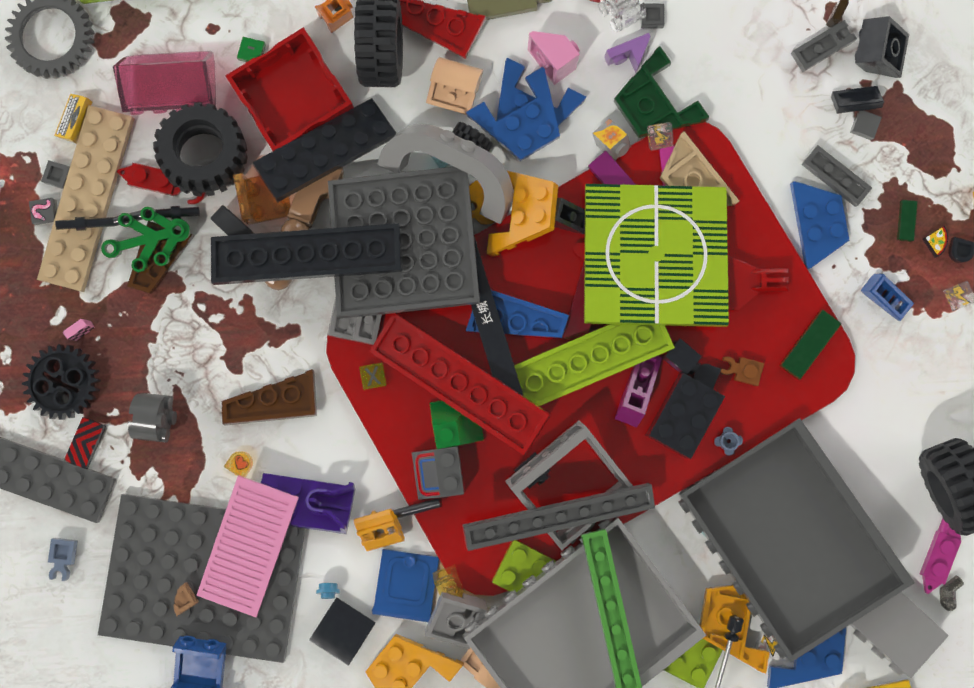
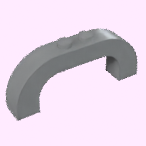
M414 124L402 129L383 147L377 165L394 173H400L408 165L411 152L421 151L472 175L478 180L484 191V202L480 215L501 224L509 214L513 202V186L510 176L503 164L493 154L477 146L474 142L464 140L449 130H443L433 125Z

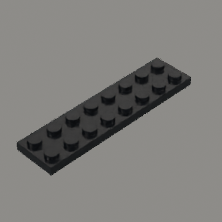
M399 223L211 237V283L213 285L402 272Z

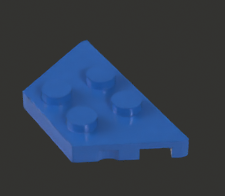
M795 181L790 183L803 260L806 268L810 269L850 241L841 195Z

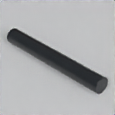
M440 498L393 511L397 518H402L442 507V501Z

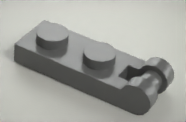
M846 20L841 21L792 51L791 55L802 72H805L857 40L855 34H851L847 27L849 25ZM839 33L843 39L839 40L836 34Z

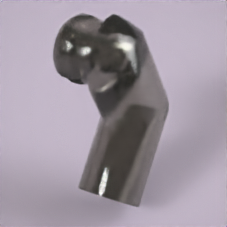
M957 575L939 589L940 604L947 611L956 609L955 591L964 585L962 579Z

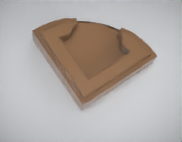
M187 582L179 587L175 596L174 611L176 616L199 602Z

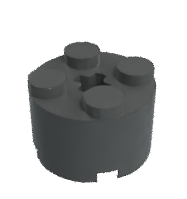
M137 393L129 408V414H133L132 422L128 421L130 437L137 440L167 443L170 437L171 425H175L177 420V412L173 411L172 407L173 397Z

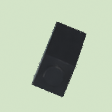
M557 198L554 227L585 234V209L563 198Z

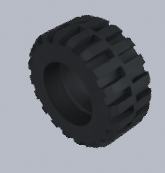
M357 0L354 18V51L358 81L364 87H397L401 83L403 69V26L400 0Z
M194 102L192 107L185 104L181 106V110L176 112L174 109L169 112L170 117L168 119L163 118L159 123L162 128L161 130L156 129L154 137L157 141L153 142L156 162L165 177L168 178L175 188L179 187L186 194L191 191L194 196L201 197L203 192H206L208 196H213L216 190L220 189L221 193L228 190L226 186L229 183L234 185L238 181L236 178L237 174L242 176L245 170L243 164H246L248 159L246 151H248L247 145L234 117L229 116L228 112L222 108L217 110L213 104L208 103L204 107L201 102ZM211 134L221 139L223 146L219 156L207 165L190 166L183 163L180 158L183 145L193 136Z
M953 438L922 451L918 459L919 468L921 469L920 473L924 479L926 489H928L930 497L944 521L949 524L952 530H955V533L968 536L974 533V448L972 445H968V442L965 440Z

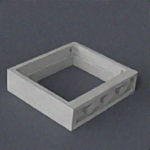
M581 421L576 422L506 480L510 489L528 510L536 508L522 490L585 439L618 480L606 492L632 487L633 485ZM596 522L562 529L558 532L553 531L548 534L559 548L563 550L570 543L573 544L576 538L583 532L591 530Z

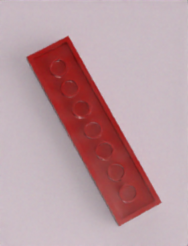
M398 313L391 315L369 351L522 455L527 454L551 416L550 413Z

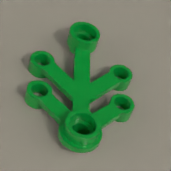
M144 207L140 212L142 219L146 221L153 220L165 228L155 231L135 220L131 214L122 213L118 217V223L123 227H130L143 235L123 241L106 240L101 246V251L108 258H117L122 254L123 250L145 245L139 258L134 259L131 264L134 271L143 272L147 269V262L158 242L168 238L162 252H158L154 256V262L157 265L165 266L170 262V255L177 242L185 241L189 237V224L183 219L170 221L156 213L154 208ZM147 210H151L152 216L150 218H147L145 216V212ZM124 216L129 217L130 221L128 224L123 223ZM176 226H179L181 228V233L179 235L175 234L174 228ZM110 244L114 247L112 253L107 251V247ZM160 255L165 256L166 260L164 263L159 262L158 258ZM138 261L143 263L142 269L136 267Z

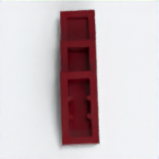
M585 259L569 311V319L563 334V339L570 341L588 334L591 323H584Z

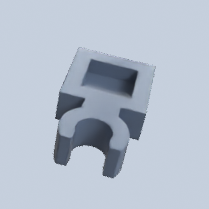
M51 539L48 562L54 563V567L49 572L50 580L56 579L58 571L62 573L61 581L69 579L70 570L67 565L75 564L78 540Z

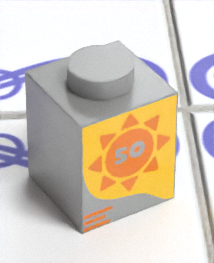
M608 119L592 133L596 146L603 152L606 150L614 160L625 155L631 147L628 134L611 119Z

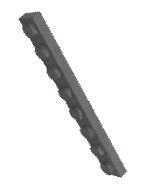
M645 483L463 524L466 548L470 551L654 509L653 489L650 483Z

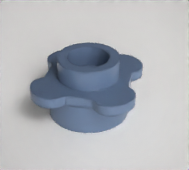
M725 427L723 433L714 439V443L716 446H720L726 455H732L734 450L743 443V439L734 433L732 428Z

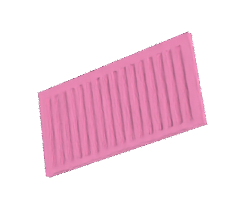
M239 475L197 596L257 617L299 497Z

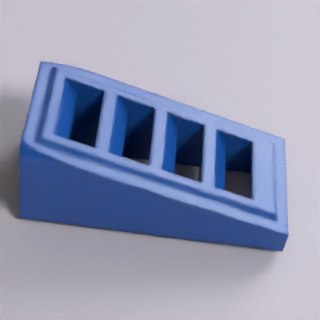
M873 274L861 289L865 296L897 321H901L914 305L884 274ZM885 289H886L887 292H886V293L884 294V296L882 297L881 295H882V293H883V292L885 291ZM894 295V296H895L894 299H893V300L891 301V303L889 304L888 301H889V300L892 298V296ZM900 301H902L903 303L896 310L895 307Z

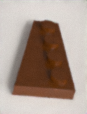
M311 369L304 374L292 376L284 381L263 386V388L253 392L249 391L221 401L222 424L226 426L317 416L314 370Z

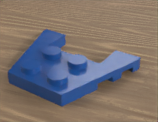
M509 58L505 60L496 121L536 99L516 88L525 70V66ZM567 88L558 108L554 107L558 126L584 103L586 96Z
M544 67L525 77L536 99L499 121L494 119L485 102L466 112L470 120H473L482 130L495 138L501 146L519 161L524 160L560 138Z
M846 628L794 660L793 668L769 665L767 687L780 688L842 674Z

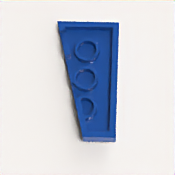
M491 290L505 334L553 338L563 337L569 315ZM472 311L466 331L479 332Z

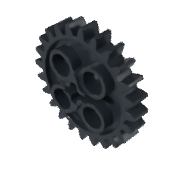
M58 344L57 348L48 346V352L39 350L41 357L32 356L35 363L34 365L26 364L30 369V373H23L25 377H28V381L22 382V385L28 386V389L23 394L31 395L27 403H36L33 407L34 411L41 410V416L49 414V419H56L58 416L59 420H65L66 416L68 418H75V412L83 414L82 407L91 408L88 400L97 399L92 393L93 391H100L99 388L95 387V383L101 382V379L94 378V375L100 371L92 369L96 364L95 361L87 362L90 357L89 354H82V349L76 348L74 350V346L67 345L65 348L64 345ZM59 361L60 369L55 372L54 364ZM44 372H47L54 378H61L62 382L78 388L79 392L77 393L68 386H62L61 382L46 377ZM76 372H79L81 378L79 382L76 383L74 380V375ZM47 381L49 389L45 393L43 391V384ZM67 392L69 394V401L64 403L63 395Z

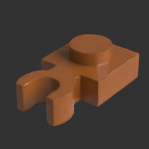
M731 357L722 358V361L728 362L730 367L728 370L721 369V374L735 373V381L753 386L759 385L764 363L742 357L739 358L738 363Z

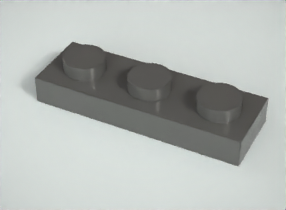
M819 145L812 150L801 164L854 207H857L872 189L870 185Z

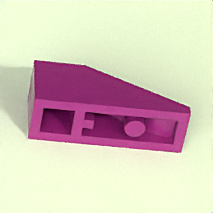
M655 356L633 366L615 416L616 420L634 427L638 426L646 413L662 357Z

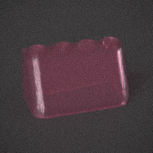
M212 51L130 55L123 57L113 65L122 112L139 115L143 114L144 111H153L155 114H160L176 109L177 112L185 104L192 107L194 102H201L204 107L208 103L216 105L215 60Z

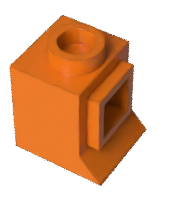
M326 0L321 5L315 6L318 16L321 19L323 18L331 33L353 18L351 12L353 6L349 0ZM341 6L342 9L337 11L335 14H332L333 10Z

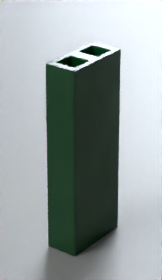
M900 201L897 240L914 241L918 201Z

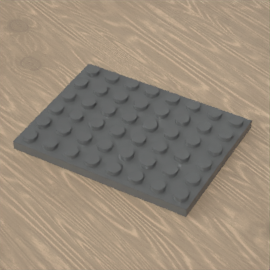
M121 494L98 635L166 646H174L180 636H193L196 639L203 640L215 639L219 642L227 643L226 655L284 663L306 528L288 527L258 616L253 617L197 596L226 509ZM187 582L199 602L176 616L174 611L175 596L179 587Z

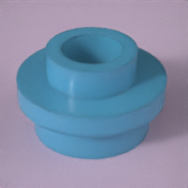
M320 583L316 594L321 595V599H334L335 594H340V589H338L337 583Z

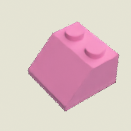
M536 31L529 33L527 50L539 66L544 67L546 75L554 85L576 70L580 50L573 40L569 41L565 35Z

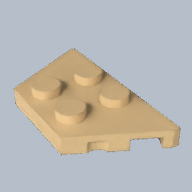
M685 132L681 133L660 176L661 181L665 186L726 187L727 206L737 204L739 202L738 198Z

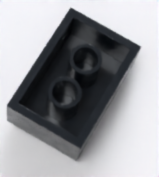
M685 373L678 374L645 435L681 456L691 459L725 396Z

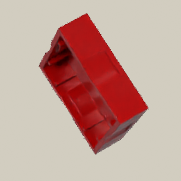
M304 27L275 44L265 54L249 60L225 75L241 102L253 117L272 151L354 108L349 97L329 70Z

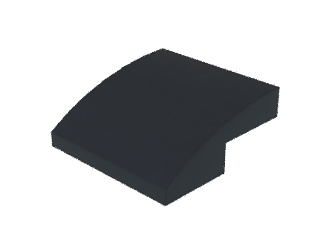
M336 597L309 641L349 666L376 622Z

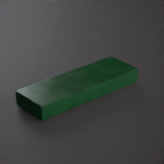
M820 310L779 366L798 380L801 379L842 323L826 311Z

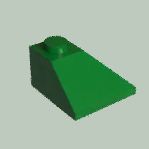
M442 400L430 402L437 449L484 440L481 426Z

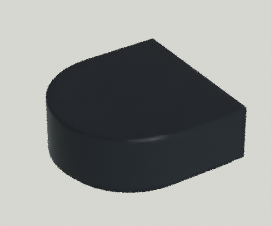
M958 237L951 238L948 250L951 260L956 263H964L971 260L974 256V242Z
M702 364L693 373V378L714 389L721 369L710 364Z

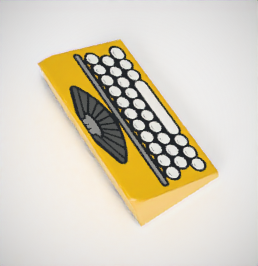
M70 94L54 136L77 144L87 107L92 105V101L84 96Z

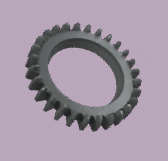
M25 0L26 6L20 3L17 4L21 11L12 10L11 13L16 18L8 19L7 21L13 26L5 28V31L11 34L5 37V40L11 43L6 47L12 52L10 56L17 60L15 62L21 68L23 67L26 72L32 73L36 77L42 76L44 79H48L49 74L52 78L57 79L58 72L63 77H66V69L72 73L75 72L74 64L82 67L79 59L88 60L84 51L92 52V49L87 44L94 43V40L89 35H94L95 33L90 28L93 23L88 19V13L83 10L84 8L79 3L76 4L75 0H34L33 2ZM60 9L71 18L75 27V39L72 47L65 55L55 60L46 61L33 57L26 51L23 45V31L27 22L32 16L42 10Z

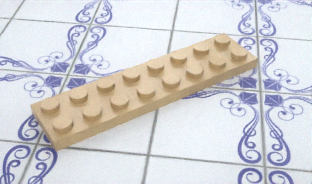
M88 105L37 280L85 292L103 227L87 228L86 231H76V229L56 230L55 221L75 220V217H85V219L106 218L119 175L116 171L121 168L135 120L132 116Z

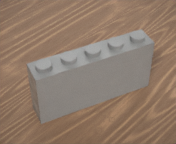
M902 592L850 624L855 629L853 634L863 643L868 641L873 646L871 648L873 653L881 659L885 657L890 661L889 667L899 676L905 674L909 678L914 676L949 636Z

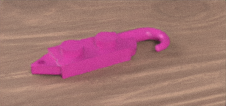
M943 518L938 531L934 534L919 573L922 575L924 591L927 594L931 593L941 584L945 585L962 542L960 534L955 533V530H952Z

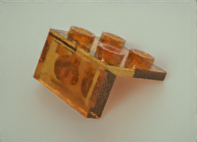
M243 173L233 175L241 218L247 225L287 217L291 207L289 197L277 203L260 176L247 178Z

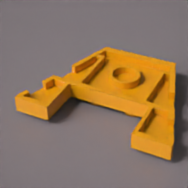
M507 171L514 189L510 231L489 234L488 255L491 257L497 256L502 250H510L515 248L516 244L533 240L554 230L558 185L555 182Z
M733 585L706 588L699 624L706 634L703 639L725 651L728 640L724 635L730 632L727 629L729 617L736 615L739 618H743L744 622L741 632L736 633L739 636V640L732 643L730 654L766 674L770 652L745 646L751 613L746 606L749 601L745 595L742 594L740 596Z
M395 634L365 672L375 688H412L430 666L450 682L464 663L461 660L451 659L445 656L444 653L432 651L423 647L424 645Z

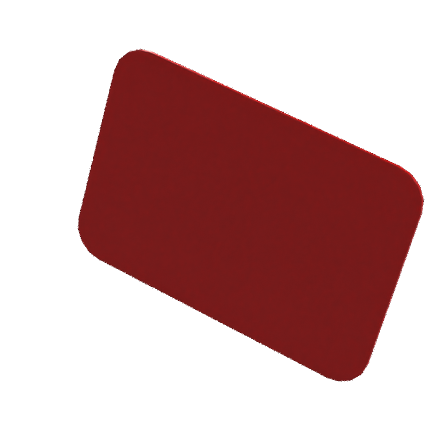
M703 122L662 132L669 139L664 140L665 144L656 145L652 139L653 136H657L656 134L646 136L632 144L627 153L618 157L615 162L636 185L663 186V182L660 179L662 168L659 147L675 146L681 133L685 132L739 200L737 204L727 206L728 256L759 269L788 268V273H766L767 278L789 277V282L767 283V287H788V292H759L741 309L728 310L729 325L727 327L665 325L672 343L681 338L702 356L698 361L701 365L710 364L717 368L728 370L730 365L728 362L722 361L723 357H731L736 363H738L740 357L764 363L759 385L753 386L735 381V373L728 375L719 373L713 390L724 395L725 398L691 459L681 456L645 435L678 374H680L663 358L646 413L637 427L615 419L620 400L633 369L632 366L539 406L550 413L551 416L526 455H522L482 428L484 440L457 445L465 493L441 497L442 507L414 514L444 569L459 587L474 595L496 596L508 591L492 583V580L512 541L468 551L463 524L528 510L510 489L506 480L515 473L513 469L533 452L539 454L576 422L581 421L588 428L633 486L645 483L652 485L654 504L656 506L737 459L797 419L803 420L831 404L848 389L855 374V353L850 339L841 325L801 379L798 380L779 366L820 310H824L836 320L838 319L730 140L719 128ZM589 169L559 186L557 198H563L585 209V185L602 183ZM511 214L506 216L501 224L496 222L474 235L491 290L569 315L584 262L573 251V247L576 243H585V234L554 227L553 231L533 240L516 244L515 248L502 250L499 252V255L494 257L487 254L489 234L509 232ZM471 305L398 313L492 375L479 332L466 331L472 313ZM393 313L382 314L377 338ZM591 324L589 333L609 324ZM505 334L514 365L570 342V340L563 339V337L553 338ZM327 335L326 354L331 369L408 505L437 499H418L412 452L437 449L430 402L441 400L370 353L372 344ZM378 366L374 376L381 384H378L373 379L371 385L368 386L371 376L365 369L367 368L373 374L375 367ZM725 427L732 428L733 432L743 439V443L734 450L732 455H726L724 450L714 443V439L723 433ZM584 439L550 467L551 471L548 473L550 477L539 486L536 483L530 489L526 487L522 491L538 508L605 493L618 480ZM648 510L619 516L617 518H619L624 525L625 523L629 522L630 520L636 518L637 516L641 515L642 513ZM597 521L589 531L593 532L600 528L598 524L601 521ZM548 533L518 539L517 541L557 561L562 557L561 553L569 546L574 548L581 542L579 540L581 535L576 538L573 544L570 543L563 550L559 548Z

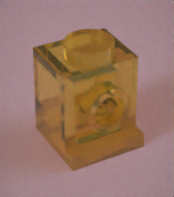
M455 565L433 572L434 584L439 595L444 592L462 598L465 589Z

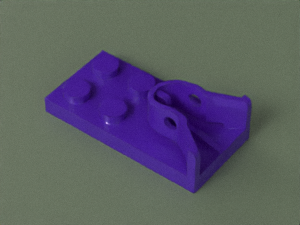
M263 473L261 484L299 497L289 526L347 535L356 490L353 482H349L348 485H339Z

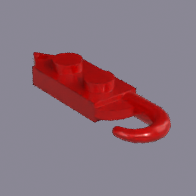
M132 163L131 166L116 171L127 181V185L130 187L170 196H177L182 192L179 187L175 188L169 182L168 178L165 177L159 168ZM203 192L201 197L197 196L195 199L188 200L187 203L197 204L201 202L206 192Z

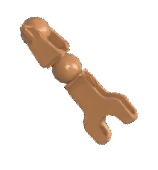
M343 167L296 192L287 215L289 220L282 225L281 232L311 229L322 202L329 199L328 181L343 179ZM292 280L266 281L265 283L271 289L279 291L287 288Z

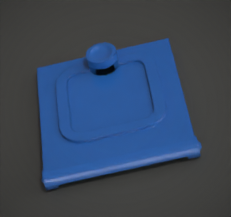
M383 549L372 614L429 622L439 558Z

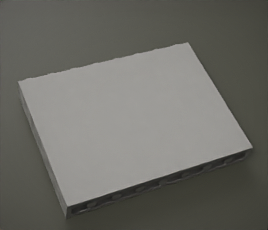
M614 517L602 520L598 524L600 528L596 531L602 529L607 531L643 687L704 638L706 634L620 519ZM582 537L579 539L581 542L577 546L566 548L561 553L562 557L555 563L552 560L544 565L541 574L537 577L532 575L522 583L524 587L518 592L513 590L503 598L504 603L498 607L496 605L490 607L484 613L485 617L479 622L474 620L465 627L464 639L500 688H616Z

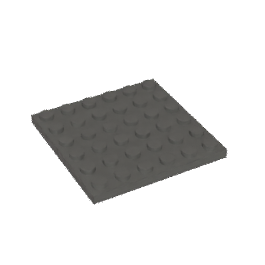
M453 166L328 181L331 228L399 223L401 234L402 272L334 277L336 310L339 319L480 304L468 173Z

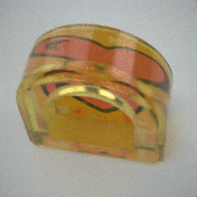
M235 452L230 456L224 467L235 475L246 478L252 469L253 459L247 452Z

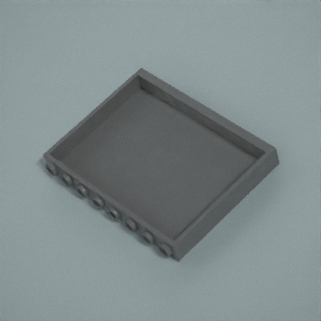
M800 418L679 495L681 498L678 501L679 505L685 513H691L694 518L692 521L693 526L699 534L703 532L708 539L705 544L712 554L717 553L722 560L718 562L726 575L730 573L735 580L732 585L740 596L744 594L749 601L746 606L754 617L758 615L763 622L760 627L767 638L772 636L777 645L773 647L781 659L786 657L790 662L796 660L915 583Z

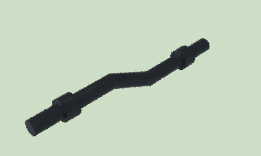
M170 206V209H155L156 213L165 218H172V220L181 219V217L200 216L199 207L180 208V206ZM141 210L129 213L135 220H143L140 215ZM151 210L145 212L147 218L152 216ZM119 216L91 219L75 217V220L55 221L56 230L76 229V231H86L87 228L119 226L120 224L118 223ZM124 216L123 223H129V217Z

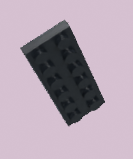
M373 98L252 163L278 203L387 143L397 133Z

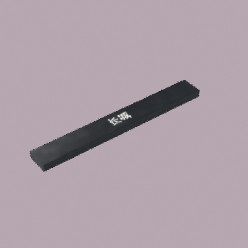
M474 236L480 304H473L471 308L493 377L524 396Z

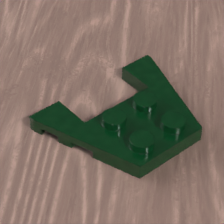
M661 46L656 48L652 56L645 61L636 75L628 81L614 98L615 105L638 138L650 136L651 134L654 135L653 132L650 133L649 129L652 126L667 124L664 128L666 131L709 120V115L699 101L677 112L653 78L654 75L671 65L670 59Z

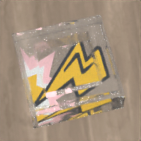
M670 122L647 126L650 150L674 146L672 124Z
M968 281L943 290L952 311L974 303V293Z

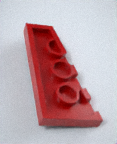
M400 0L402 26L466 59L486 20V16L450 9L437 4L433 5L420 0Z

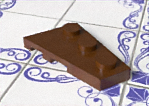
M151 221L147 223V226L155 231L165 229L157 223ZM174 229V232L179 235L181 230ZM190 234L185 241L177 242L170 255V262L165 266H159L154 262L155 254L162 252L168 238L160 240L147 262V269L143 272H136L132 269L127 287L152 294L194 235ZM145 245L139 247L136 258H139ZM160 255L158 258L160 263H164L166 260L164 255ZM138 261L136 267L142 269L143 263Z

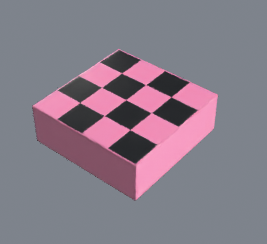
M80 319L64 330L63 334L67 339L77 341L95 327L91 321Z

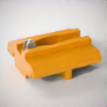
M391 508L380 512L374 510L369 515L354 519L357 535L360 536L361 544L365 547L366 551L405 541V536L401 531L402 527ZM378 529H383L384 532H383V533H380V532H377L376 530H378Z

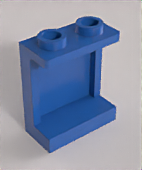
M180 636L172 649L176 656L174 682L171 688H223L227 643L219 642L215 639L203 640L196 639L193 636Z

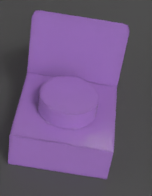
M644 34L606 50L604 58L607 65L609 66L613 63L615 65L622 64L629 57L636 73L650 40V34Z

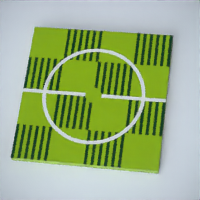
M586 184L584 323L727 327L729 325L726 187Z

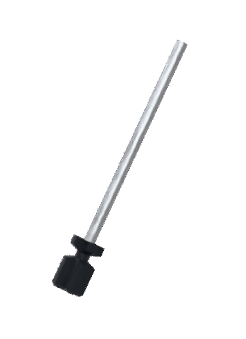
M736 615L729 617L727 629L730 632L724 635L728 642L715 688H720L732 643L739 640V636L736 633L741 632L744 620Z

